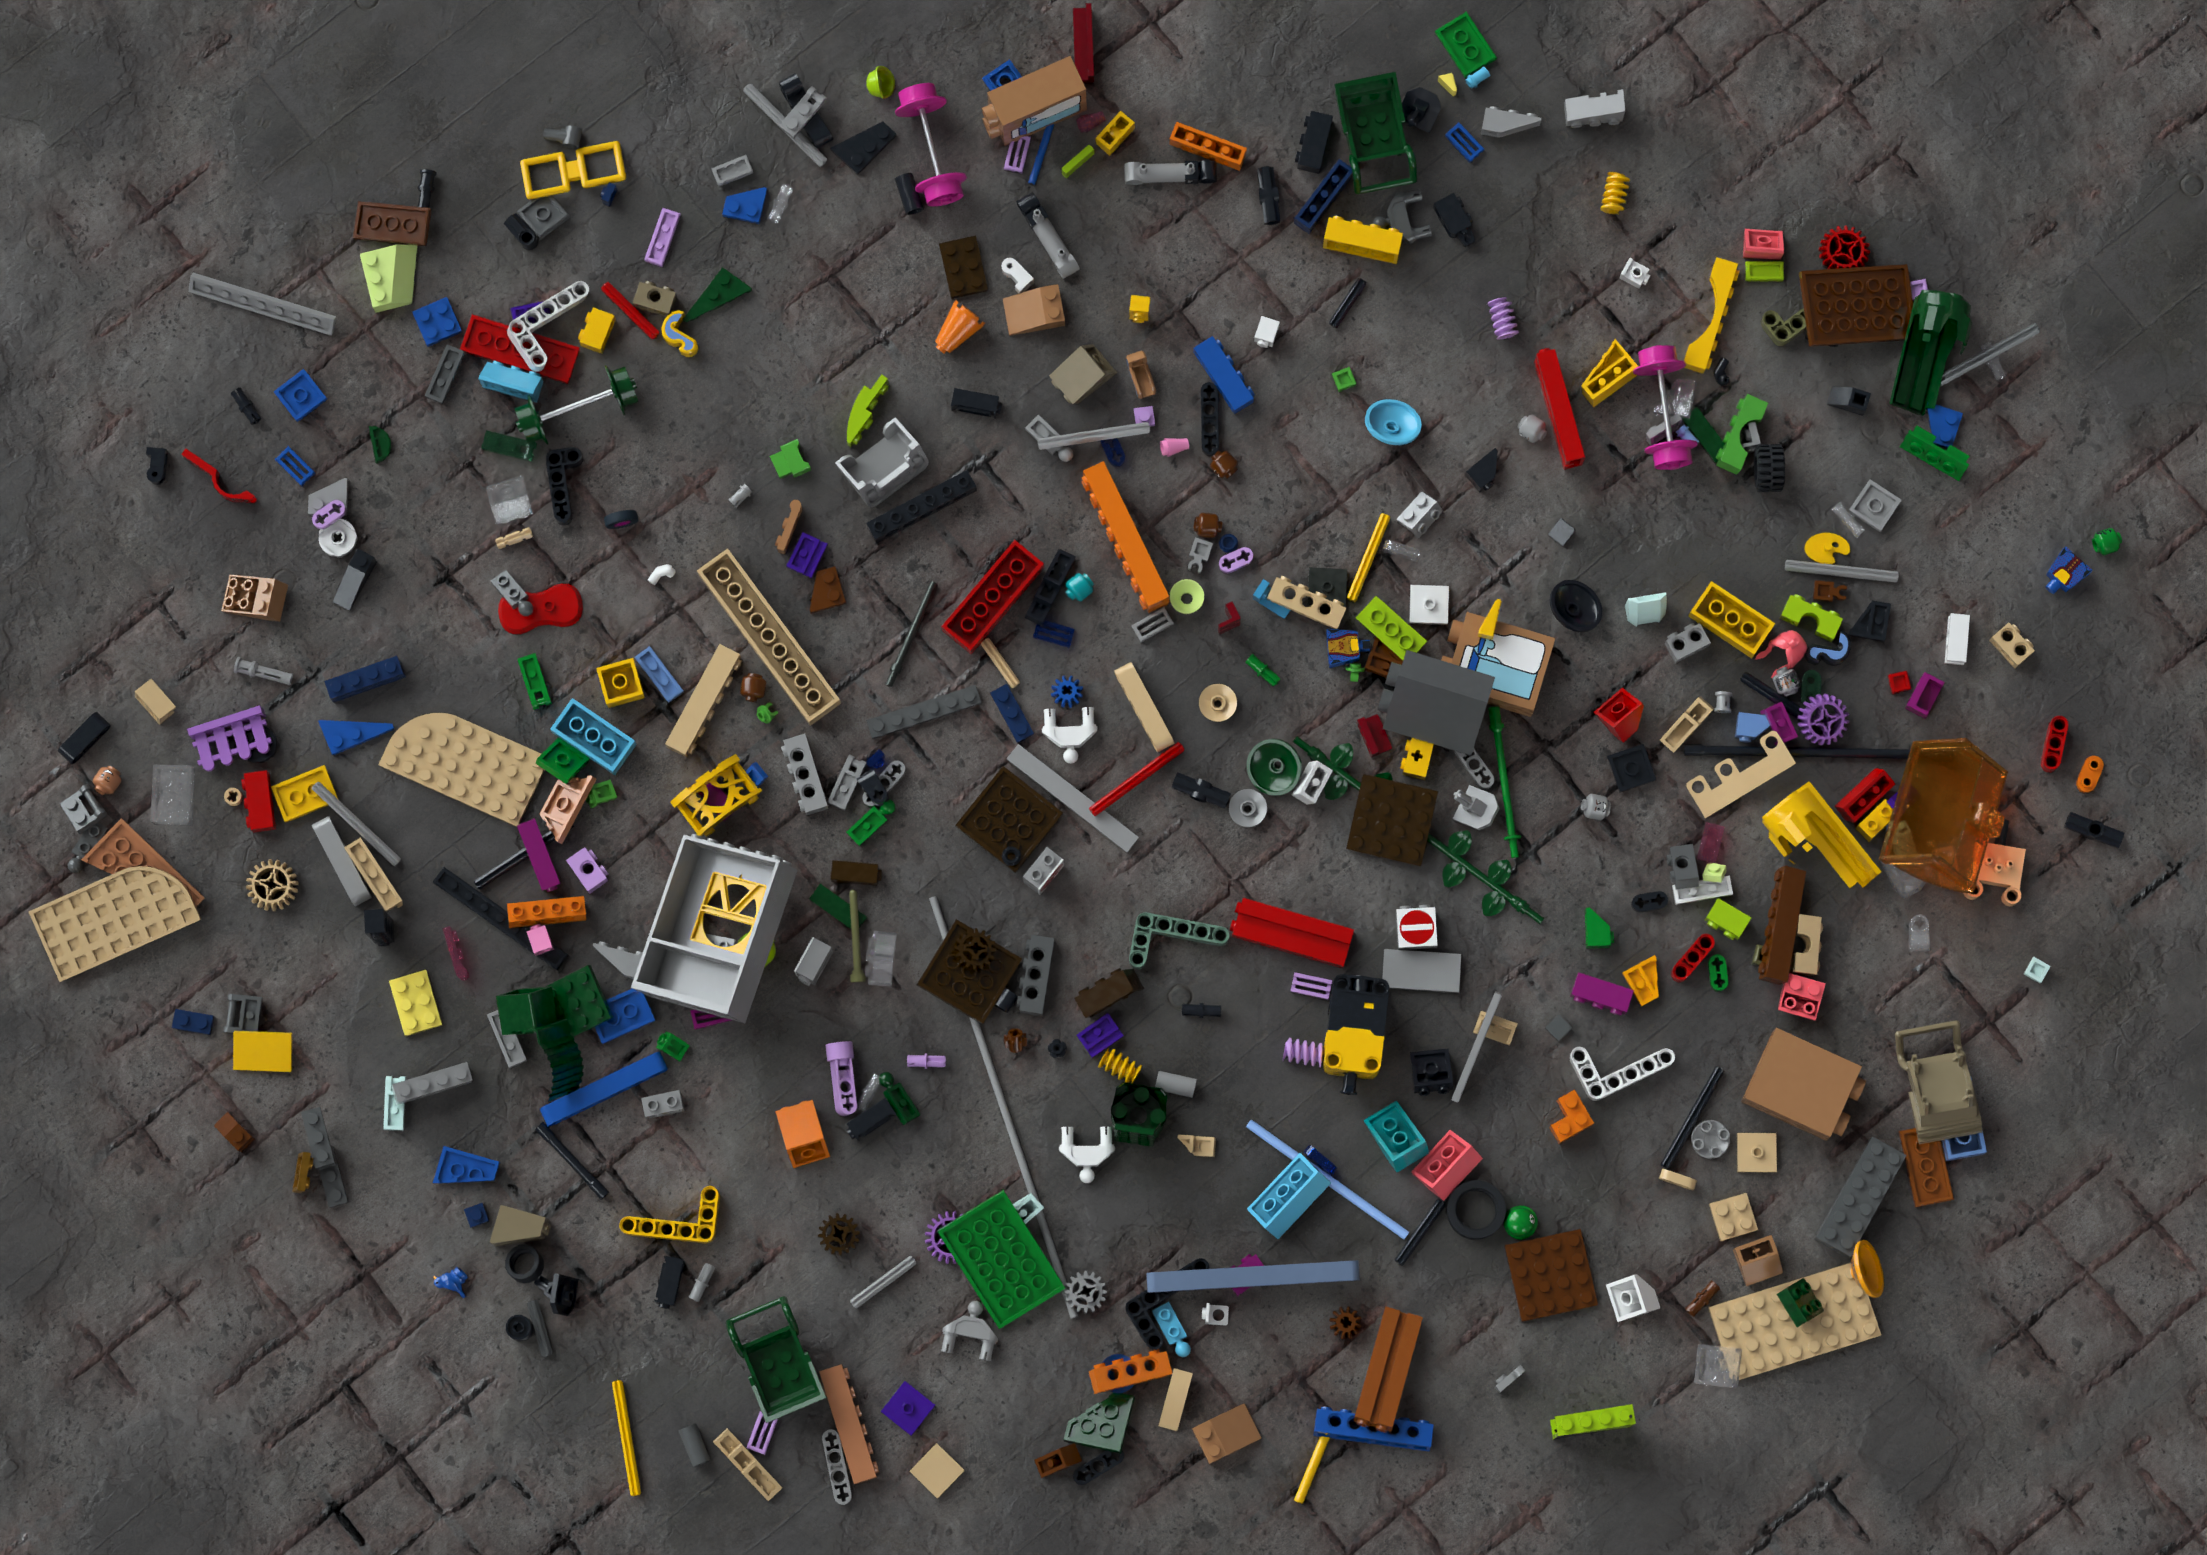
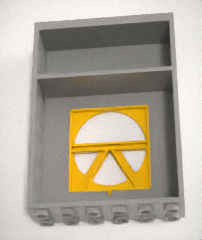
M696 834L691 836L683 835L631 988L651 998L745 1024L797 870L791 867L792 863L784 861L783 858L776 855L769 857L761 851L750 852V849L742 846L738 849L730 843L724 842L720 844L718 843L719 841L711 838L704 840L702 839L703 837ZM735 884L749 889L750 891L731 909L728 886ZM719 890L721 891L723 909L708 905L711 898ZM755 899V918L739 914ZM704 913L748 924L752 927L748 935L739 943L730 947L717 946L705 934L703 925Z

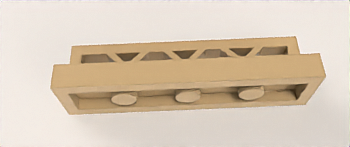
M361 837L344 847L384 910L388 912L396 906L397 908L403 906L402 899Z

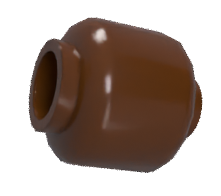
M1218 451L1211 457L1213 461L1210 467L1219 478L1225 477L1228 479L1238 470V461L1229 451L1222 453Z
M1202 512L1198 517H1195L1194 532L1199 537L1215 538L1218 532L1221 533L1222 521H1219L1217 514Z
M748 673L742 679L740 694L746 697L748 702H757V699H762L765 695L766 680L763 679L762 675Z

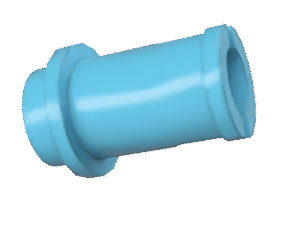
M1482 67L1473 75L1467 76V79H1465L1466 84L1471 89L1477 88L1480 82L1490 77V73L1485 67Z

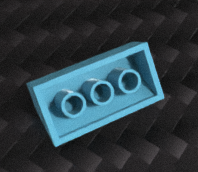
M1299 1153L1247 1210L1267 1231L1279 1239L1325 1191L1331 1182Z

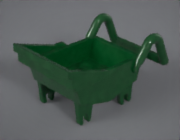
M1396 72L1334 84L1343 133L1346 135L1350 151L1349 163L1353 172L1354 192L1359 195L1416 183L1418 180L1416 158L1412 147L1405 141L1402 123H1405ZM1402 153L1407 154L1410 178L1362 187L1359 162L1396 154L1397 156H1401Z
M782 1296L726 1321L727 1331L735 1350L741 1358H745L751 1373L748 1379L766 1423L826 1399L809 1353L804 1352L797 1336L799 1335L798 1324L793 1316L787 1297ZM781 1304L789 1326L742 1345L734 1323Z

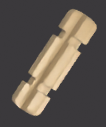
M527 527L522 529L521 532L516 531L505 535L504 538H497L496 544L499 549H502L506 545L510 546L523 541V539H530L533 537L531 529Z

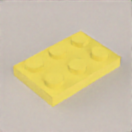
M427 970L389 981L405 1036L442 1026Z

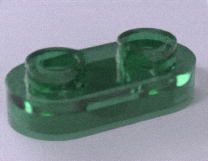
M1808 670L1802 676L1800 700L1805 708L1806 706L1803 702H1808V696L1816 699V694L1821 695V675L1815 670ZM1810 677L1814 679L1812 684L1808 682Z

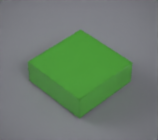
M1350 367L1332 373L1338 392L1356 386V381Z

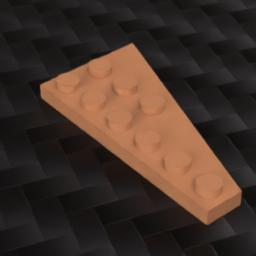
M122 818L81 859L110 874H115L130 867L146 866L157 868L170 873L181 881L190 892L196 907L205 899L199 891Z

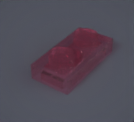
M1709 822L1705 823L1696 860L1711 864L1716 863L1724 826Z

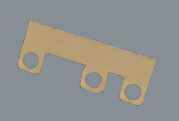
M1771 731L1760 739V743L1768 756L1744 771L1739 772L1730 758L1718 763L1715 766V771L1722 784L1711 790L1705 778L1701 775L1687 783V789L1705 818L1796 764L1776 731ZM1770 736H1774L1778 740L1777 746L1773 749L1768 748L1765 744L1766 739ZM1723 764L1731 765L1732 773L1729 776L1721 774L1720 768ZM1695 781H1701L1704 784V790L1701 793H1695L1692 790V784Z

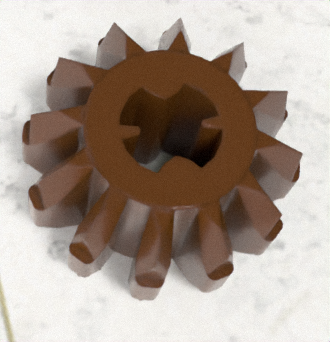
M1349 1306L1346 1309V1313H1344L1342 1307H1339L1340 1315L1336 1311L1332 1313L1337 1319H1329L1330 1322L1336 1323L1330 1326V1330L1337 1328L1338 1330L1334 1333L1335 1336L1341 1332V1339H1344L1345 1333H1347L1348 1338L1352 1339L1351 1331L1355 1335L1359 1334L1354 1327L1362 1328V1324L1356 1323V1321H1360L1362 1318L1361 1316L1354 1318L1358 1311L1354 1310L1350 1314ZM1344 1318H1348L1351 1326L1348 1325L1347 1328H1344L1340 1320L1344 1321Z

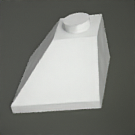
M1637 1274L1606 1285L1618 1322L1660 1309L1655 1289Z

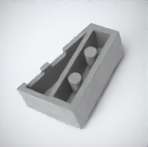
M1623 89L1617 90L1618 94L1607 96V93L1604 92L1600 93V97H1589V95L1565 99L1566 126L1579 128L1586 124H1590V126H1599L1601 123H1608L1609 125L1619 124L1623 121L1625 114Z

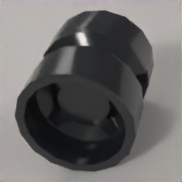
M514 1315L508 1319L506 1332L512 1339L523 1342L528 1340L533 1334L532 1322L527 1317Z

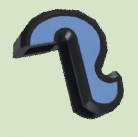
M1841 630L1838 636L1837 648L1812 644L1807 648L1805 659L1813 665H1818L1821 661L1820 659L1827 665H1841L1849 656L1851 639L1847 632Z

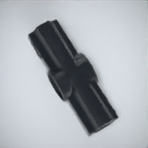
M1264 166L1257 169L1260 187L1259 200L1260 205H1262L1264 225H1276L1280 223L1281 218L1278 206L1279 192L1275 183L1274 167Z
M1178 772L1171 787L1174 790L1190 795L1194 800L1203 803L1208 802L1225 809L1231 795L1228 791L1214 787L1205 780L1194 779Z
M2073 812L2069 813L2064 828L2084 835L2090 840H2097L2117 849L2120 847L2125 834L2102 824L2100 821H2093ZM2090 826H2096L2099 833L2097 835L2092 834Z

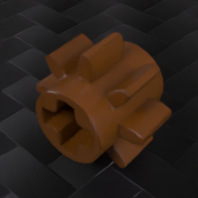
M1016 1028L1009 1030L1008 1035H1004L1005 1048H1009V1051L1014 1053L1021 1052L1023 1046H1027L1026 1033Z

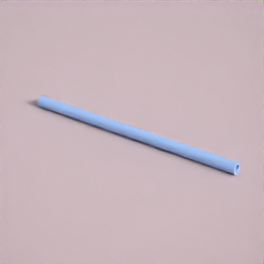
M1252 1119L1247 1124L1246 1128L1291 1160L1299 1154ZM1313 1164L1331 1182L1330 1188L1403 1240L1407 1237L1409 1231Z

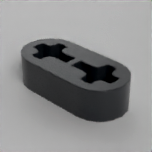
M1662 891L1639 894L1633 898L1631 906L1638 913L1660 910L1667 905L1668 897ZM1657 895H1660V898H1664L1661 905L1658 902L1651 903V900H1655ZM1638 899H1641L1642 902L1648 901V904H1644L1642 908L1635 905Z

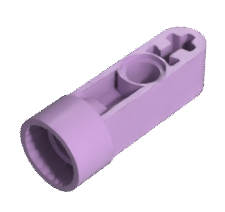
M846 1041L826 1044L827 1061L830 1062L835 1110L840 1116H848L857 1109L852 1059H854L853 1043ZM845 1067V1070H838V1068ZM841 1083L847 1085V1092L841 1090ZM843 1105H849V1109L843 1108Z

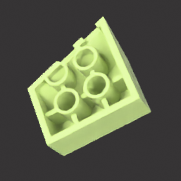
M393 245L360 254L375 313L413 303L418 245Z

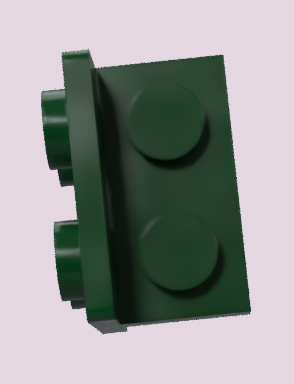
M1804 1278L1776 1294L1796 1327L1824 1312L1821 1302L1816 1298L1810 1284Z

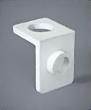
M1207 1303L1206 1308L1202 1307V1319H1206L1205 1324L1227 1325L1229 1307ZM1217 1309L1224 1312V1318L1221 1321H1216L1213 1318V1312Z

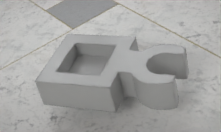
M1195 537L1189 557L1194 558V560L1188 564L1189 571L1193 565H1198V573L1202 572L1203 566L1201 562H1208L1213 543Z
M1519 1365L1508 1376L1503 1374L1496 1380L1497 1385L1495 1389L1500 1393L1525 1372V1369Z

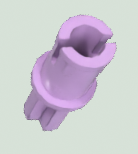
M927 1053L925 1055H908L907 1066L925 1067V1069L928 1067H945L946 1057L928 1056Z

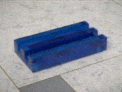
M1044 621V626L1069 632L1070 634L1067 635L1042 628L1038 624L1036 625L1033 638L1070 648L1075 629ZM1040 631L1043 633L1068 639V641H1060L1057 639L1039 635L1038 633Z

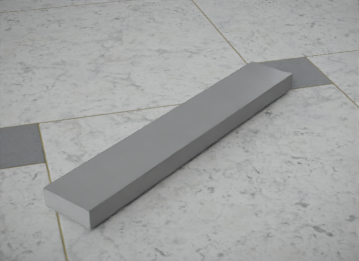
M1495 991L1452 1096V1101L1458 1103L1502 997L1499 992Z

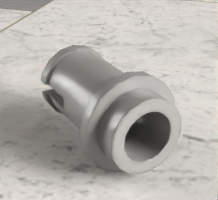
M745 484L743 486L740 485V489L728 499L736 508L748 496H751L752 491Z

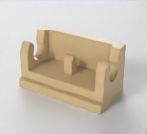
M152 679L135 691V698L159 725L174 713L173 710L176 709V706Z
M1480 1012L1473 1033L1478 1034L1486 1012ZM1494 1015L1485 1037L1510 1046L1518 1023Z

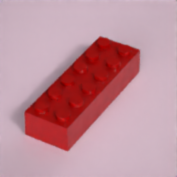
M1014 540L941 626L942 631L972 655L981 642L1043 571L1044 563Z

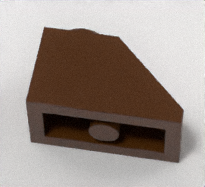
M228 1112L214 1125L241 1153L255 1140Z
M1073 1443L1052 1451L1034 1461L1041 1478L1071 1467L1081 1462L1082 1459L1076 1444Z

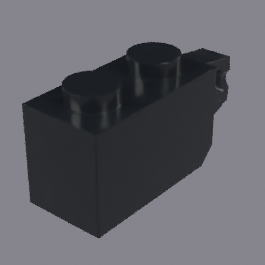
M1452 193L1435 202L1433 209L1448 236L1454 239L1457 237L1463 246L1467 247L1475 242L1471 231L1473 220L1469 213L1464 212L1462 208L1464 204L1461 198L1456 197Z

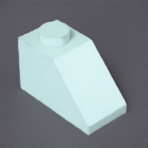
M1032 1193L1013 1204L1025 1224L1044 1209V1206Z

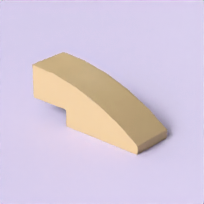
M1699 696L1664 734L1660 741L1674 753L1709 716L1714 708Z
M1174 1368L1159 1427L1178 1431L1193 1373Z

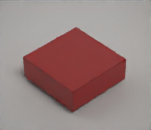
M1907 671L1888 675L1892 694L1911 690Z

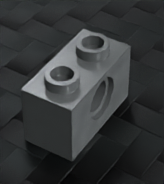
M1693 844L1670 847V853L1666 855L1667 865L1672 868V871L1669 872L1670 881L1675 884V889L1699 887V874Z

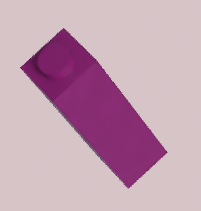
M535 818L518 824L517 828L542 891L546 889L547 892L557 889V885L560 882Z

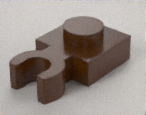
M1815 580L1813 600L1832 602L1833 597H1836V599L1844 601L1846 596H1841L1839 591L1847 590V586L1840 585L1834 588V582Z

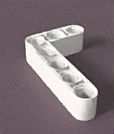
M575 282L510 322L507 330L508 337L532 371H542L547 362V356L532 335V332L582 303L589 292V287L585 282ZM575 289H582L584 294L578 295ZM565 298L569 303L566 305L561 304L559 299ZM550 308L553 313L547 314L543 309ZM528 318H535L537 320V323H530L528 321ZM519 327L521 333L513 332L512 328ZM528 342L532 348L526 349L522 344ZM534 358H539V359H541V360H542V364H540V365H539V364H535V363L533 362V359H534Z
M1576 1047L1570 1054V1062L1587 1096L1592 1101L1603 1099L1669 1067L1675 1060L1674 1052L1665 1048L1600 1078L1585 1048ZM1581 1052L1584 1055V1060H1575L1574 1053ZM1667 1053L1671 1058L1670 1062H1662L1661 1054ZM1651 1062L1653 1070L1646 1071L1643 1068V1063ZM1584 1069L1591 1070L1592 1078H1584L1582 1071ZM1633 1070L1636 1074V1078L1632 1080L1628 1079L1626 1077V1071ZM1611 1078L1617 1079L1618 1087H1610L1608 1080ZM1594 1086L1599 1087L1601 1095L1594 1096L1591 1093V1088Z

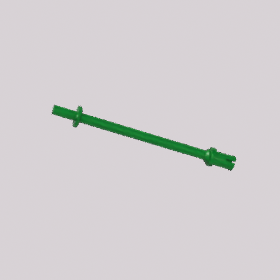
M1500 707L1488 708L1490 718L1489 730L1494 733L1508 836L1504 837V841H1509L1511 858H1518L1517 840L1521 839V835H1516L1501 735L1504 723L1501 721Z

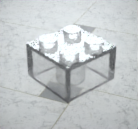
M1698 1344L1694 1383L1737 1388L1742 1348Z

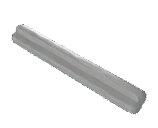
M912 1256L907 1257L853 1297L850 1303L854 1308L864 1304L915 1266V1259Z

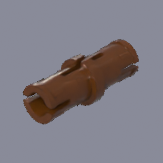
M1711 1280L1701 1292L1696 1294V1298L1685 1310L1695 1317L1701 1308L1710 1303L1709 1300L1720 1290V1287Z

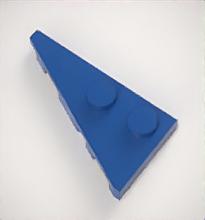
M318 721L333 756L395 729L393 724Z

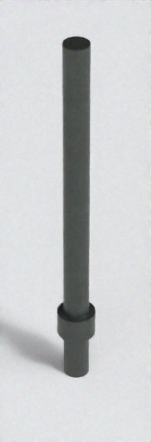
M930 581L897 659L891 665V672L885 684L888 687H893L897 675H900L903 669L902 664L937 587V583Z

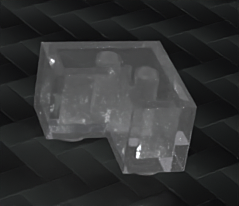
M874 931L873 938H869L868 950L866 952V961H869V965H866L865 969L868 985L891 987L897 933Z

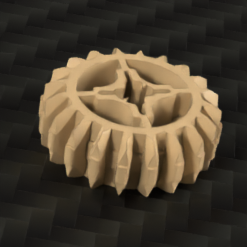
M269 859L266 866V863L262 861V868L255 865L254 868L257 872H249L253 879L247 878L246 880L252 883V885L246 886L247 890H252L248 893V896L254 897L251 901L254 904L258 902V908H262L264 905L265 911H268L270 906L272 911H276V905L282 910L284 909L282 903L285 902L289 906L288 898L295 899L291 893L298 892V889L293 888V886H297L299 882L292 880L297 875L291 874L293 869L291 867L287 868L285 862L280 866V861L276 860L273 865V861ZM273 871L267 879H260L266 872ZM279 872L286 876L287 885L279 883ZM272 881H274V883L278 886L271 890V888L266 884H272ZM258 885L266 889V899L261 898L259 895ZM285 891L280 898L272 900L277 892Z

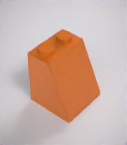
M813 1100L802 1101L797 1105L783 1107L775 1111L793 1168L830 1157Z

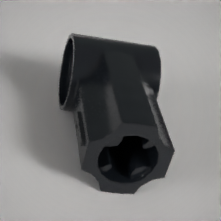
M516 213L509 216L504 225L521 243L524 249H535L538 245V239L534 232ZM531 236L532 240L529 243H525L524 239Z

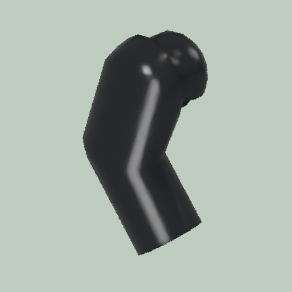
M1721 357L1713 371L1716 382L1721 386L1727 385L1730 380L1725 373L1729 361Z

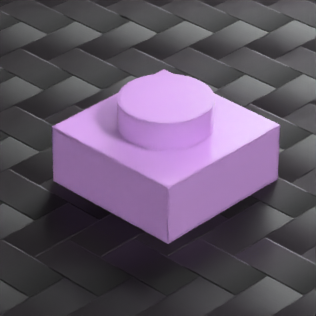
M1153 406L1134 408L1135 424L1148 422L1150 427L1155 426Z

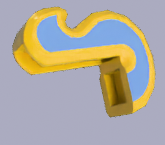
M680 310L671 312L665 318L661 327L663 339L668 345L679 347L681 355L693 357L698 352L696 340L677 329L685 317V312Z

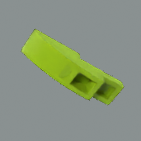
M882 374L871 389L864 385L854 402L847 427V444L850 448L853 444H858L862 438L861 433L863 430H867L873 423V416L869 409L873 410L878 403L877 398L880 394L884 395L889 388V385H887L889 383L888 378Z

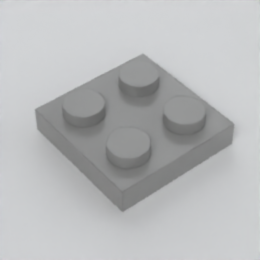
M1869 479L1848 512L1881 532L1901 502V499Z

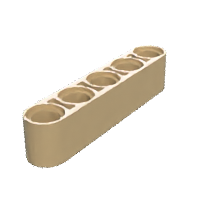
M1130 662L1114 670L1122 689L1155 750L1160 752L1175 744L1133 664Z

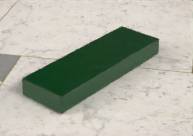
M1696 407L1682 417V421L1689 427L1688 429L1695 438L1699 440L1700 445L1712 461L1717 464L1718 459H1716V455L1720 448L1723 449L1725 443L1722 442L1723 440Z
M819 884L809 900L851 929L850 904L822 884ZM858 911L859 928L867 919V916Z

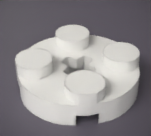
M340 519L329 527L319 530V544L323 551L330 556L341 558L348 555L356 546L358 539L356 531L352 524L344 519ZM341 533L342 540L334 542V534L339 535Z

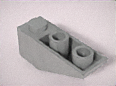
M1491 106L1485 109L1481 134L1500 138L1540 126L1541 118L1533 113L1524 115L1519 114L1516 110H1508L1507 112L1502 111L1499 107Z
M605 942L593 943V947L626 978L634 979L643 952L636 951V954H633L624 947L618 946L615 949Z

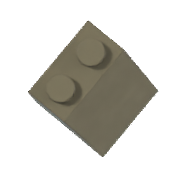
M1089 344L1080 346L1049 376L1052 379V384L1064 393L1063 396L1067 402L1079 404L1117 372L1095 345Z
M500 1205L490 1243L498 1247L543 1240L545 1235H549L551 1224H549V1220L546 1217Z

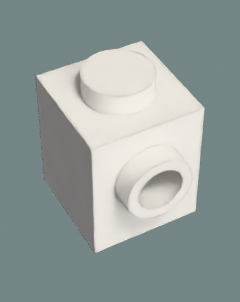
M1261 316L1254 342H1257V345L1264 348L1272 347L1280 322Z

